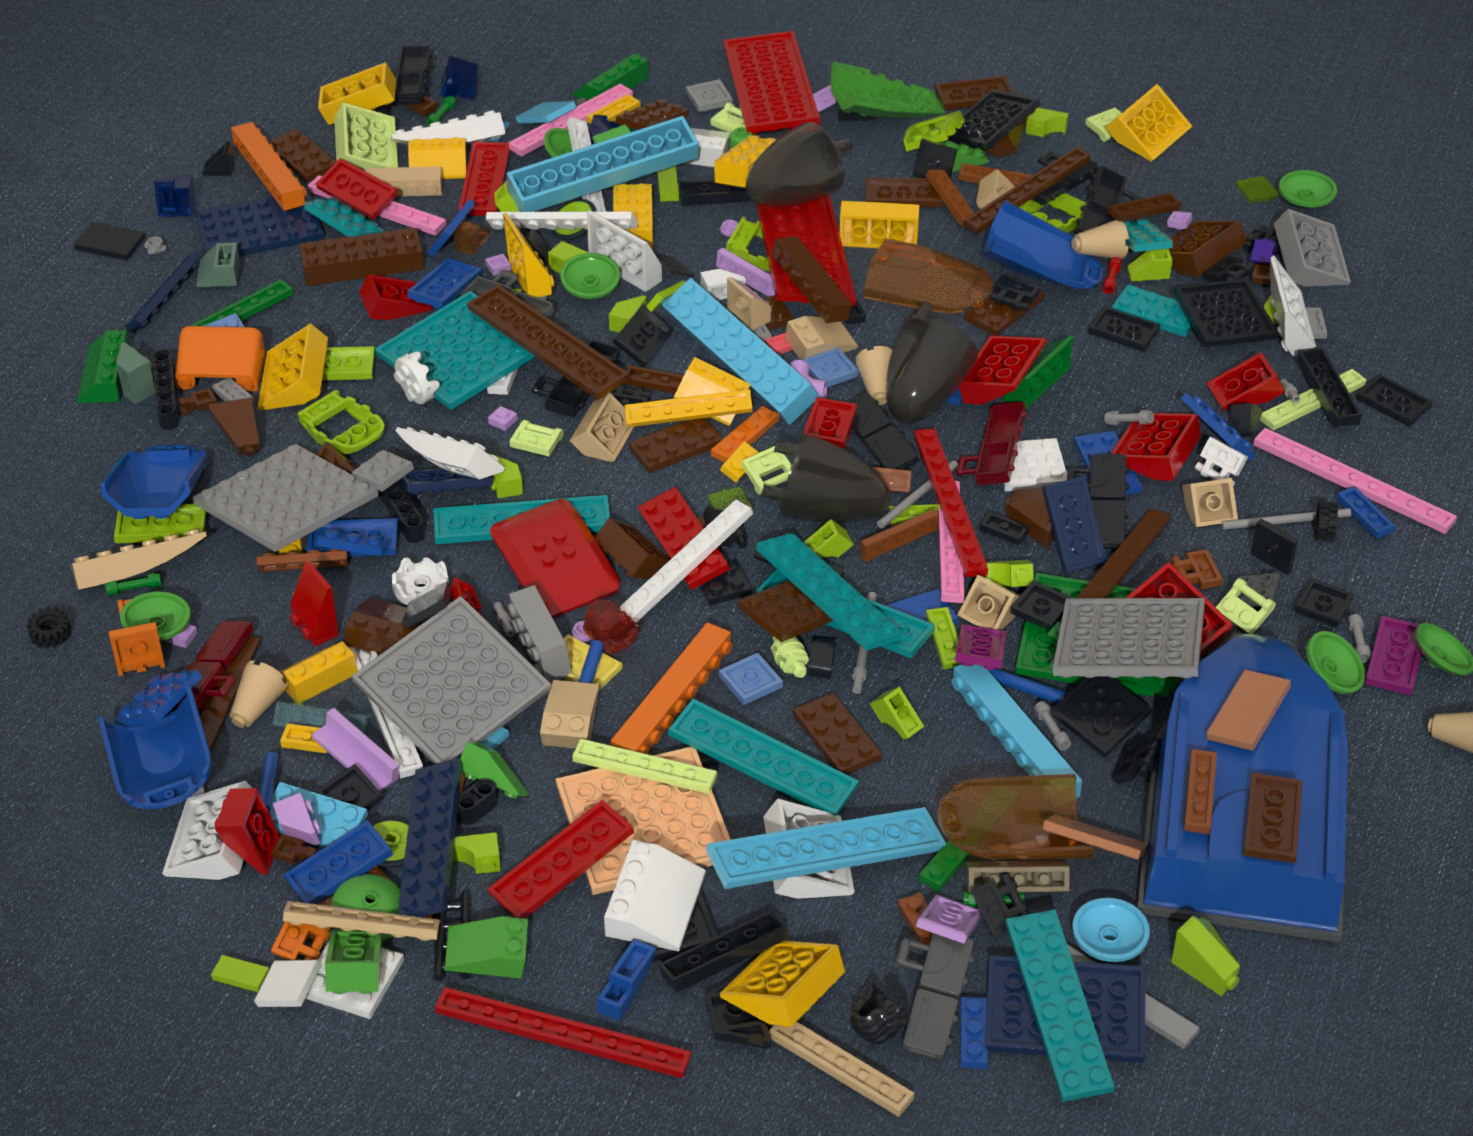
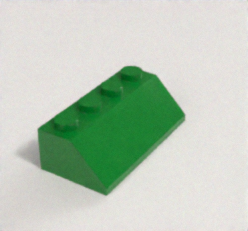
M634 53L573 92V96L579 99L585 98V101H588L619 84L632 89L648 78V59Z
M107 330L89 346L77 398L78 403L120 402L122 387L116 363L121 344L125 342L129 345L126 330Z
M1065 337L1042 349L1016 390L1004 395V401L1007 403L1024 402L1026 409L1030 407L1070 369L1074 337Z

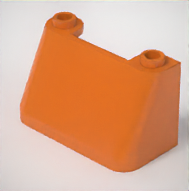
M184 327L179 336L175 373L176 389H191L195 386L196 377L236 378V383L246 391H258L266 360L262 333L258 329L250 327Z

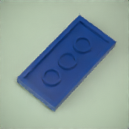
M447 258L408 290V298L419 303L432 305L435 308H442L454 300L477 276L481 277L482 268Z
M1185 393L1180 398L1232 448L1248 456L1247 459L1252 461L1256 456L1251 450L1253 445L1245 438H1242L1240 433L1232 426H1229L1223 417L1215 413L1209 404L1197 395L1192 397L1188 393Z
M1115 431L1075 436L1073 443L1085 468H1091V456L1111 454L1119 439ZM1130 469V472L1126 474V483L1130 486L1129 490L1126 491V495L1141 493L1142 485L1135 471Z
M398 518L333 520L308 534L307 552L310 550L329 552L332 548L317 546V538L326 530H337L341 534L357 533L361 537H380L381 540L388 541V550L383 555H396ZM347 551L348 556H377Z
M367 820L283 875L303 903L317 905L334 894L338 887L346 880L365 874L394 854L388 844Z

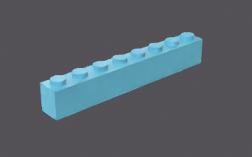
M958 665L954 667L952 678L954 689L963 695L966 703L973 707L980 720L984 721L989 726L991 733L997 736L1003 743L1005 750L1014 756L1021 768L1025 769L1031 781L1040 787L1045 798L1050 799L1055 807L1080 797L1081 778L993 675L981 665Z

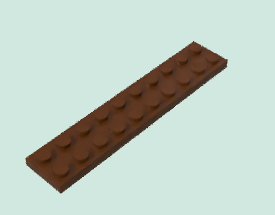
M499 284L467 303L468 310L597 400L630 380L628 372Z

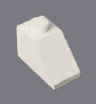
M715 269L701 272V287L714 299L721 300L727 298V278L731 277L745 285L746 279L744 276Z

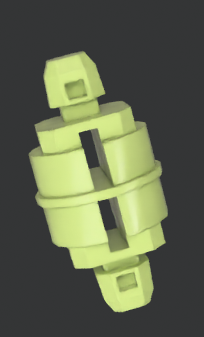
M773 636L774 642L770 649L775 662L784 673H791L796 677L803 678L807 672L805 666L809 659L802 643L797 637L780 642Z

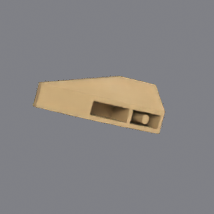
M199 529L187 531V536L178 538L177 534L164 537L165 541L156 543L155 539L142 542L143 547L135 549L133 545L120 547L121 552L112 554L111 550L96 553L97 558L89 559V555L75 558V563L70 564L77 589L80 590L114 580H122L150 570L192 547L206 537V532L200 533Z

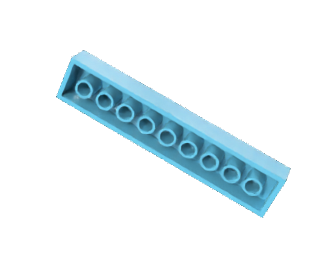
M681 116L507 172V188L520 212H535L698 158L699 143L685 118Z
M692 278L662 304L669 316L734 376L751 384L749 389L774 412L778 413L788 425L813 404L816 397H819L813 386Z

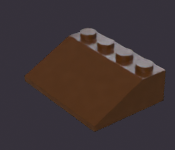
M1241 220L1195 221L1186 229L1180 231L1170 238L1173 240V248H1169L1172 257L1171 269L1183 275L1199 277L1203 275L1204 271L1231 252L1239 250L1240 246L1247 242Z
M368 598L353 611L346 625L345 644L348 647L370 653L374 651L381 655L432 616L410 628H406L402 622L406 607Z

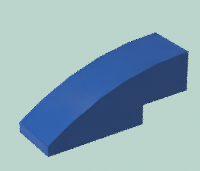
M635 939L632 940L610 972L609 982L597 998L598 1013L621 1021L648 972L656 953L655 947Z

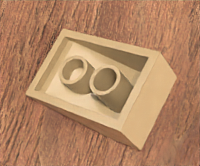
M803 316L787 322L785 339L790 343L791 348L800 360L837 347L843 353L858 348V345L841 321L826 323L822 317Z
M553 680L552 689H550L543 712L540 730L542 744L544 746L576 749L580 739L591 741L600 685Z

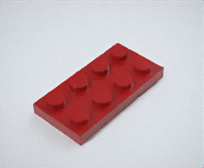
M341 158L316 183L317 189L373 220L398 194L396 188Z

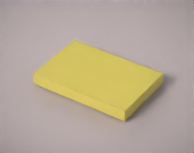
M568 634L563 639L566 643L572 674H569L564 679L578 682L590 645ZM602 652L593 684H599V690L603 688L622 669V663Z

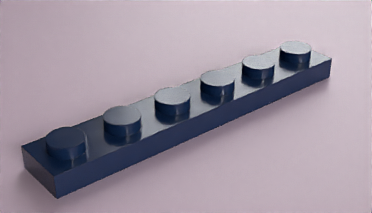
M197 249L179 264L125 325L130 332L137 327L141 329L148 322L146 318L148 316L152 317L159 310L157 305L161 306L169 298L167 294H172L179 287L177 283H181L188 277L187 271H192L199 264L197 260L202 254Z

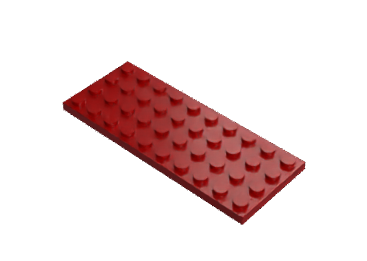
M794 31L723 40L747 132L756 134L761 131H776L784 128L794 129L799 126L820 124V116Z
M754 184L752 191L776 300L810 303L772 256V249L776 239L797 236L849 299L852 306H855L856 296L829 191Z

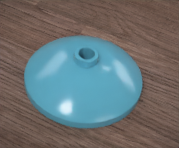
M1099 898L1087 902L1076 912L1073 919V936L1079 947L1090 956L1103 961L1121 962L1132 959L1145 949L1149 940L1150 929L1144 914L1134 905L1120 899Z

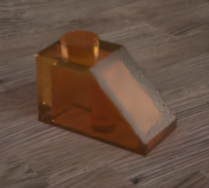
M462 221L454 231L455 250L473 255L491 234L490 230L480 225Z

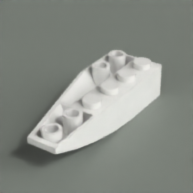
M488 111L484 113V116L477 117L476 114L466 116L465 120L459 121V118L448 120V123L445 124L435 122L426 128L416 126L412 128V131L397 130L391 135L390 141L409 145V140L459 137L465 138L466 145L473 144V142L502 138L506 133L501 113Z
M397 427L395 430L407 444L424 458L449 472L482 479L503 472L505 467L498 463L499 459L497 457L487 454L485 452L486 448L478 443L472 445L465 440H460L459 442L449 436L443 438L436 433L430 435L423 430L417 432L410 427L406 429Z

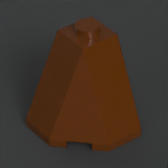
M251 398L209 404L211 418L239 455L252 456L261 452Z
M1042 488L1015 490L1012 497H1008L1005 503L1007 518L1029 526V533L1027 535L1048 548L1054 538V533Z

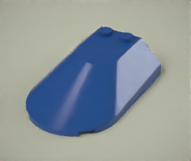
M1008 201L1002 203L987 232L983 255L988 259L995 260L1022 275L1079 289L1095 287L1103 277V268L1099 259H1094L1089 255L1077 254L1072 249L1071 242L1074 239L1072 235Z
M158 445L145 447L146 452L138 454L135 450L128 452L117 461L101 482V495L126 517H133V519H144L146 516H155L156 519L167 518L190 495L207 463V453L204 449L196 451L195 446Z
M191 686L186 687L187 695L177 710L166 714L158 723L125 727L109 723L104 720L103 716L98 717L116 789L120 797L129 805L141 809H161L173 806L191 797L208 779L212 769V757Z

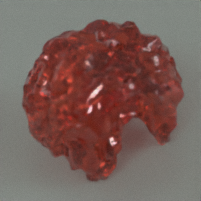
M596 599L588 606L582 627L589 638L604 643V649L608 654L618 653L622 649L627 650L628 646L634 644L641 630L630 615H627L625 611H621L618 604H615L614 601L610 602Z

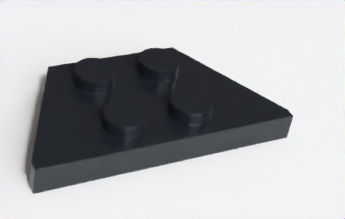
M731 979L723 983L720 988L713 989L705 994V1004L716 1040L771 1049V1038L766 1022L721 998L720 992L732 982Z

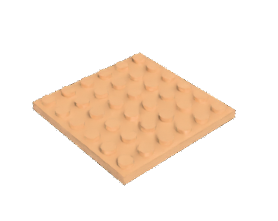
M692 747L654 755L703 768L696 749ZM602 768L555 779L569 825L603 800L631 824L635 832L585 871L592 895L615 889L633 840L657 844L701 868L713 866L706 852L708 843L731 840L712 790L710 794Z

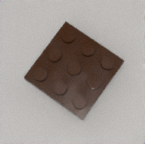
M790 580L738 600V609L780 642L834 621Z

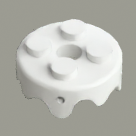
M420 352L407 353L395 361L394 377L401 384L408 400L422 405L435 398L433 393L439 388V382L436 380L427 381L426 374L429 369L418 362L421 359Z
M406 557L401 561L398 571L392 574L394 595L405 605H408L410 601L441 584L449 582L445 563L440 561L436 564L427 557L423 558L420 563H413L410 558ZM420 584H425L423 587H417Z

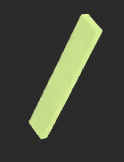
M1353 369L1339 375L1349 393L1366 385V379ZM1312 388L1299 394L1301 399L1298 403H1294L1289 399L1263 412L1259 420L1274 431L1322 407V404Z
M580 739L572 755L573 762L710 794L717 778V771L585 739Z

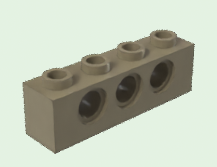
M1066 861L966 862V888L969 893L992 880L995 881L998 889L1003 887L1004 885L1000 877L1009 873L1012 881L1016 882L1018 892L1069 891V865Z

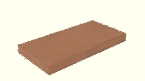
M1244 670L1207 731V740L1254 751L1291 687V680Z
M1056 814L1046 819L1043 825V829L1134 859H1139L1143 856L1149 847V843Z

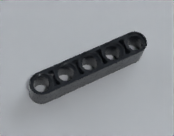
M161 349L153 354L156 407L160 427L165 430H172L179 424L175 371L171 352Z
M396 481L383 492L378 490V495L392 518H398V528L405 539L411 543L422 541L425 537L423 518L400 481Z

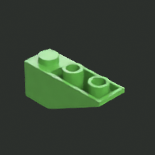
M951 141L938 142L939 144L958 149L952 172L959 171L963 163L981 165L989 162L985 152L978 147L974 149L965 144H954Z
M466 742L460 758L463 763L462 771L465 777L472 780L489 779L495 783L496 790L500 788L504 790V795L517 799L518 796H528V791L498 751L478 742Z

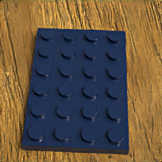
M306 189L307 197H304L305 202L312 201L308 189ZM273 196L194 211L206 253L217 243H237L239 256L324 239V233L318 217L305 210L304 206L283 211Z
M990 955L985 1048H987V1051L1047 1055L1016 957ZM1073 961L1105 1060L1144 1063L1145 967Z

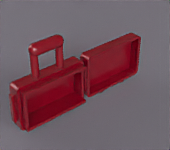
M1024 402L997 404L991 407L980 455L961 456L956 468L958 476L975 474L974 478L977 485L1008 483L1010 481L1012 471L1015 470V457L1018 456V446L1016 443L1019 442L1021 432L1024 430L1022 426L1024 418L1027 416ZM978 461L977 468L965 469L966 463Z
M220 622L196 656V661L192 662L186 669L187 671L198 670L202 675L201 680L192 688L199 712L210 696L226 697L236 683L237 679L235 676H225L224 667L230 665L254 631L251 622ZM220 682H224L219 690H215ZM186 695L172 708L173 711L177 710Z

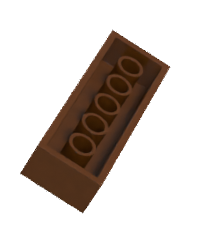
M405 228L403 230L374 234L368 233L359 236H347L345 238L299 244L306 286L366 278L367 274L383 276L424 270L417 228Z

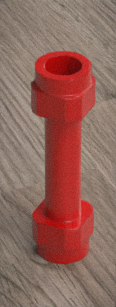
M1113 257L1110 260L1109 275L1103 284V292L1106 294H1112L1115 291L1116 275L1121 270L1122 265L1120 257Z

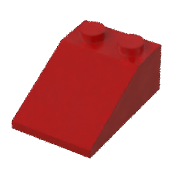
M367 274L359 291L369 318L388 321L431 311L432 306L408 298V290L418 282Z
M1261 352L1206 383L1223 410L1231 409V405L1252 403L1255 405L1267 403L1285 393L1276 373Z
M816 397L802 434L801 455L843 462L850 440L857 404Z
M308 561L304 564L291 600V615L289 617L293 626L301 630L306 641L309 640L316 647L339 636L332 587Z
M257 788L229 789L226 799L222 803L220 814L215 820V830L226 846L262 875H268L273 862L271 851L281 835Z

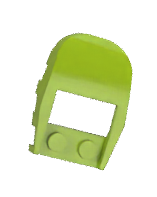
M961 111L911 125L906 130L903 140L906 152L919 148L921 139H927L936 143L948 140V136L956 133L955 128H961L965 122Z
M1065 193L1047 203L1053 208H1058L1069 215L1076 216L1069 219L1066 224L1056 219L1047 220L1046 214L1038 212L1045 205L1036 201L1029 200L1019 208L1069 233L1076 229L1078 225L1076 220L1081 217V207L1086 202Z
M742 217L726 243V250L761 270L770 271L766 257L760 255L755 257L749 254V250H747L755 236L763 239L759 221L755 224L746 221V217Z
M338 390L331 392L297 413L299 422L317 443L322 446L324 442L330 443L341 454H350L361 450L384 434L383 420L377 414L373 415L370 412V407L366 404L362 406L357 404L356 399L350 396L345 399L340 397ZM342 410H346L359 421L358 424L332 440L315 428Z

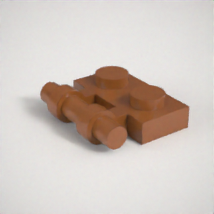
M1208 549L1186 553L1185 560H1180L1179 556L1172 557L1171 562L1173 566L1192 585L1198 583L1200 589L1222 586L1223 578ZM1186 570H1191L1192 573L1187 574Z

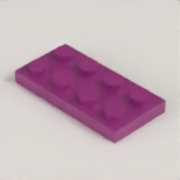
M1381 616L1366 677V685L1412 695L1421 657V650L1415 637V630L1420 624Z
M962 624L955 662H960L963 666L981 665L988 670L1002 668L1007 631Z

